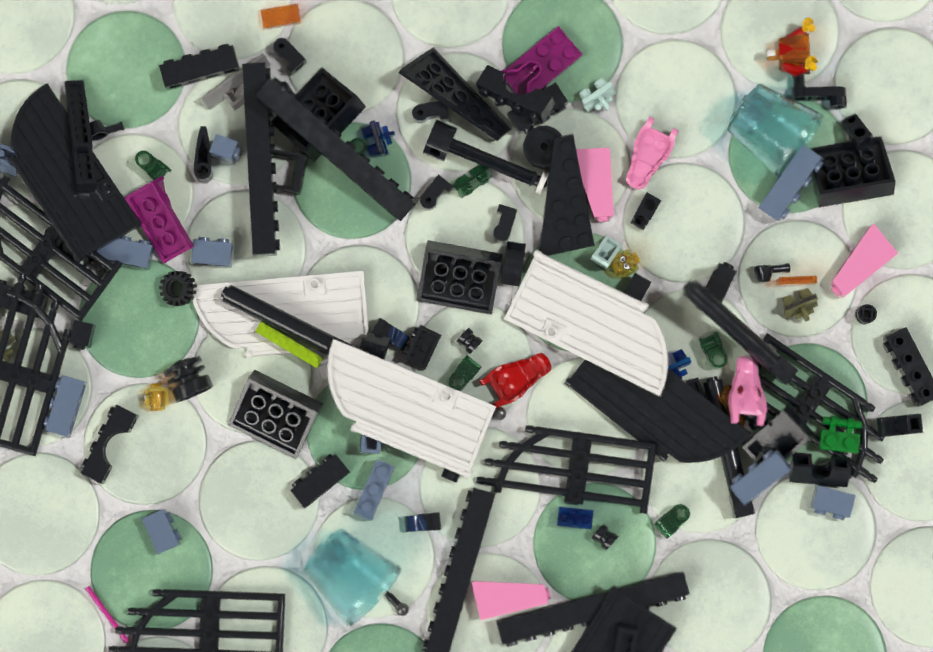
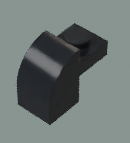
M507 241L501 284L520 287L526 244Z
M921 414L876 418L878 437L923 433Z

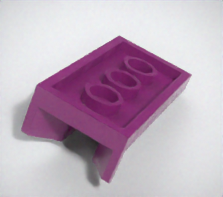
M557 26L512 65L501 71L504 72L506 83L516 94L523 95L532 92L536 88L542 90L581 58L583 54L562 29Z
M161 176L129 194L125 199L141 222L143 230L164 264L191 249L194 245L171 207L170 199L165 192L163 181L165 178Z

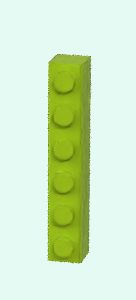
M260 322L255 331L316 368H319L324 359L263 322Z

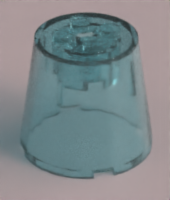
M760 83L749 95H745L742 98L739 108L730 118L731 121L727 131L775 177L779 178L802 144L806 146L809 144L822 122L819 119H822L824 115Z
M343 528L332 533L323 544H319L315 548L314 554L303 569V572L347 626H352L363 618L379 602L377 597L383 590L387 592L401 573V568Z

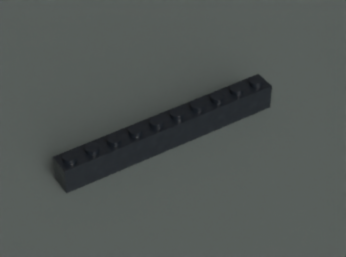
M265 62L242 64L252 255L254 257L277 256V251H280V239H276V232L279 231V220H275V212H278V201H274V193H277V182H273V174H276V163H272V155H275V144H271V136H274V125H270V117H273V112L253 95L265 80L271 77V69L267 68Z
M268 77L253 95L393 217L402 221L415 205L412 201L414 197L407 191H400L398 189L399 184L392 178L388 180L384 177L385 172L377 165L374 168L369 164L371 160L363 153L359 155L355 151L356 147L348 140L345 143L340 138L342 135L336 129L330 130L326 126L327 122L321 116L315 117L311 113L313 111L311 107L306 103L301 104L296 100L298 98L296 94L291 90L288 92L282 88L284 84L276 77L273 79Z
M474 487L472 491L468 490L465 501L469 502L467 510H462L460 520H463L461 528L457 527L455 539H458L456 547L452 546L449 557L452 558L451 565H446L443 576H447L445 584L441 583L438 594L442 596L440 603H435L433 613L436 614L435 620H430L427 632L431 634L429 640H424L422 651L450 652L495 493Z
M684 572L618 588L619 592L649 609V605L656 604V607L667 605V601L674 599L675 602L686 599V595H690ZM609 591L496 621L502 645L506 644L507 647L518 644V640L525 639V642L537 639V635L544 634V637L555 635V631L562 629L563 632L574 629V625L581 624L582 627L588 626Z

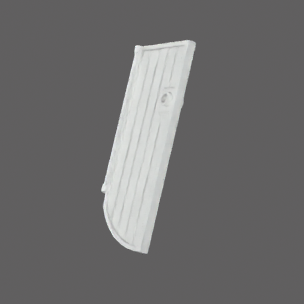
M536 249L533 254L534 259L504 319L661 396L668 374V350L665 337L656 319L643 313L647 311L649 304L618 291Z
M364 271L197 285V288H193L194 291H197L196 294L192 295L195 297L193 304L203 324L217 339L233 349L247 348L245 350L246 358L287 354L290 352L255 332L262 321L222 302V291L225 287L229 288L230 285L355 346V348L360 347L362 337L366 338L369 332ZM274 328L275 330H277V331H279L280 333L284 334L285 336L291 338L292 340L296 341L297 343L301 344L302 346L306 347L307 349H309V350H311V351H320V350H318V349H316V348H314V347H312V346H310V345H308V344H306V343H304V342H302V341H300V340H298V339H296V338H294V337H292V336H290V335H288V334H286V333H284V332H282V331H280V330Z
M333 339L328 356V382L332 397L341 414L356 421L351 426V431L361 433L469 479L471 476L470 469L496 406Z

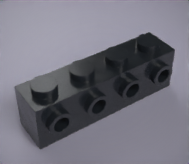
M229 44L220 45L218 49L213 51L211 49L202 50L200 54L195 56L187 54L177 61L169 59L164 61L162 65H159L167 91L236 72L240 69L233 45L229 46Z
M907 327L883 338V347L887 353L890 352L894 368L896 370L899 369L902 375L900 377L904 387L909 388L911 392L909 397L913 404H917L919 407L932 401L933 377Z

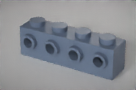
M802 144L758 208L777 221H780L781 218L784 220L790 213L788 208L791 204H796L800 199L802 188H807L811 183V176L814 171L818 172L824 163L821 162L823 157Z

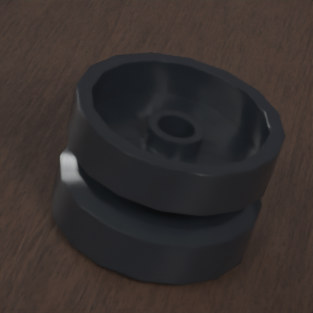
M547 125L532 129L526 135L523 143L524 155L527 161L541 169L550 168L553 138L562 136L561 133ZM543 143H546L548 149L542 150L540 146Z

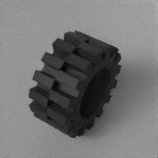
M174 271L164 275L163 278L165 280L160 281L163 286H159V289L163 290V292H160V296H164L162 298L163 301H168L167 304L172 306L189 304L190 300L195 298L192 295L197 292L193 290V288H197V284H193L195 279L190 278L192 275L186 274L184 271ZM176 281H180L183 285V292L179 296L173 292V285Z

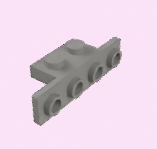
M263 53L250 62H265L267 68L271 65ZM243 68L202 97V100L209 109L214 108L224 99L227 100L234 111L244 104Z

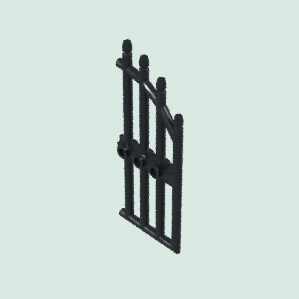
M4 175L0 179V200L5 191L50 225V227L43 235L0 203V212L39 241L32 251L0 227V236L28 257L23 265L20 266L4 254L0 239V260L19 275L20 273L26 274V280L35 287L37 284L43 285L44 294L52 300L59 301L61 307L82 321L123 263L116 260L113 264L97 251L90 254L89 256L109 270L103 279L99 278L81 263H76L72 256L60 248L63 240L44 211L9 186L10 178ZM54 253L97 285L92 295L48 263ZM43 269L86 301L80 311L37 279Z
M20 273L15 290L8 289L7 296L11 297L12 301L0 339V380L8 382L0 410V438L15 386H23L27 390L12 442L0 439V447L36 457L44 430V421L50 409V402L59 378L71 330L65 329L62 335L63 338H60L54 324L59 301L53 300L51 310H49L47 315L39 305L43 285L37 284L33 299H29L22 295L26 274ZM19 302L30 307L13 364L3 361L17 308ZM37 314L45 323V328L33 369L21 365ZM50 335L58 351L52 374L40 371ZM37 390L46 393L31 447L19 443L34 391Z
M766 333L762 339L763 341L771 344L816 376L810 384L796 375L790 380L805 390L799 400L759 374L761 384L793 405V411L805 424L812 418L829 430V425L822 424L823 417L815 412L821 402L846 419L854 418V420L862 421L859 453L856 461L850 459L852 469L850 475L856 478L860 474L868 478L870 482L876 483L878 478L862 467L865 456L874 459L879 464L884 460L880 455L868 448V434L881 442L885 437H878L877 430L867 424L862 407H865L868 411L873 412L876 407ZM832 386L852 399L857 417L826 396ZM766 402L767 411L775 416L780 410ZM836 426V430H835V431H837V432H845V431H843L842 429H840L839 427ZM813 433L810 441L819 446L820 438ZM825 450L832 456L847 457L838 451Z
M526 425L525 431L535 433L536 435L522 443L499 441L500 448L514 450L506 460L485 459V465L501 468L498 478L480 476L476 480V483L495 486L493 492L501 493L502 487L565 496L564 502L583 505L584 499L637 506L640 507V513L647 514L657 443ZM548 436L573 439L571 450L536 446L534 444ZM592 442L647 449V461L590 453ZM523 451L570 458L569 469L515 462V460ZM589 461L644 468L646 469L644 480L590 473L588 472ZM509 469L567 477L566 488L510 481L505 480ZM586 480L643 488L642 498L636 499L585 491Z
M154 589L153 596H163L164 598L151 608H128L129 615L138 614L143 616L136 627H115V633L117 634L125 633L132 635L130 645L109 646L108 652H283L286 593ZM177 597L201 598L200 610L163 608ZM221 599L277 601V613L220 611ZM153 616L200 618V629L149 628L145 626ZM220 618L277 620L276 632L219 630ZM140 635L199 637V649L137 647ZM219 638L276 640L275 651L219 650Z

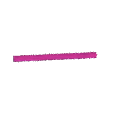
M90 586L86 588L87 592L114 628L119 627ZM119 634L125 643L129 641L125 634Z

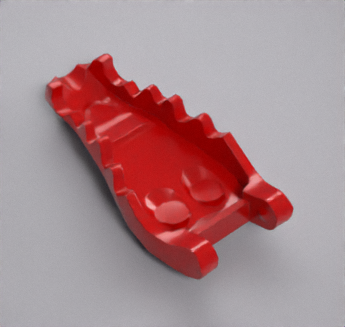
M538 353L528 359L497 367L479 380L481 386L487 383L490 384L498 398V401L492 404L497 409L522 397L541 377L551 371L552 366L545 354Z

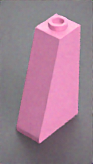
M610 148L576 149L584 193L593 219H598V222H608L609 218L614 216Z
M875 224L866 230L830 282L832 285L831 290L837 297L839 295L841 298L845 297L898 254Z
M471 582L480 620L549 604L548 599H551L549 588H545L544 584Z

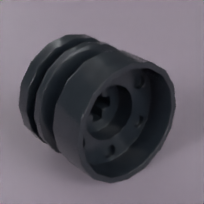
M200 356L181 360L163 372L165 377L174 375L173 378L167 381L168 384L178 383L179 385L172 390L177 403L195 397L214 387L209 375L199 376V373L205 369L204 365L195 367V365L202 362Z

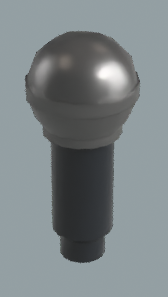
M503 407L495 409L492 418L503 420L506 417V410Z
M387 591L384 595L395 607L397 614L400 616L407 615L409 612L408 605L400 602L392 593Z

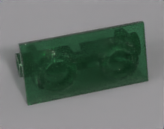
M478 164L469 171L472 176L471 178L464 174L455 180V183L452 185L458 191L461 199L470 195L476 188L486 184L492 178L489 168Z

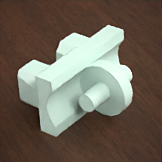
M600 78L594 84L597 89L595 92L591 93L588 88L580 92L582 103L587 113L594 108L598 111L602 107L608 111L610 109L608 103L613 101L612 96L616 94L613 84L611 82L607 83L603 78Z

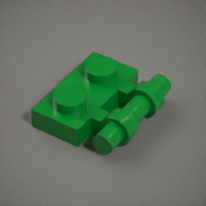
M832 415L830 417L823 416L822 424L829 425V430H821L819 449L858 454L860 434H853V428L861 429L862 421L854 420V418L841 419ZM836 426L846 427V433L835 431Z

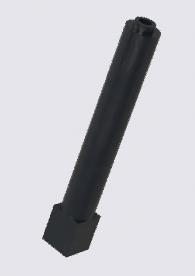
M697 280L689 281L685 284L683 295L756 359L779 383L785 385L789 383L798 372L797 368L772 349Z
M230 285L229 288L225 287L222 291V302L328 355L333 339L355 348V346L233 285Z
M717 376L706 378L707 382L703 383L706 398L731 417L722 379H718ZM737 447L728 454L721 456L734 518L755 514L752 500L744 505L730 488L731 484H733L731 480L740 473L742 476L744 475Z

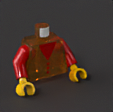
M808 17L804 19L803 26L778 39V49H767V61H778L779 71L786 72L794 77L801 74H810V70L815 71L817 69L815 63H818V60L815 56H810L809 34H807V31H815L814 21Z

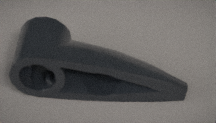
M200 126L195 150L194 174L200 183L205 184L212 180L213 172L211 170L210 143L207 127ZM202 170H206V172H208L205 173V176H201V174H199L202 173Z

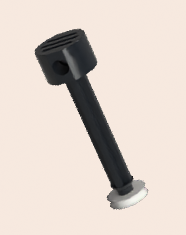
M436 119L424 147V154L444 162L448 152L529 186L534 185L536 186L535 193H538L539 196L543 187L547 186L549 172L544 170L540 176L536 171L533 172L454 139L458 128Z

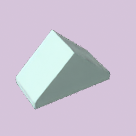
M606 235L590 260L606 270L622 245Z

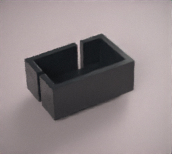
M786 405L773 419L771 418L744 443L742 448L753 460L757 458L759 453L764 456L770 450L775 452L777 449L787 460L811 439L814 432ZM762 456L757 461V464L764 460Z

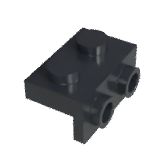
M420 325L419 328L415 327L411 338H413L411 346L407 344L402 354L405 356L404 360L426 370L442 335L423 325Z

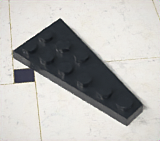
M434 47L404 66L398 72L496 141H499L511 130Z
M573 134L553 138L539 251L547 256L595 246Z

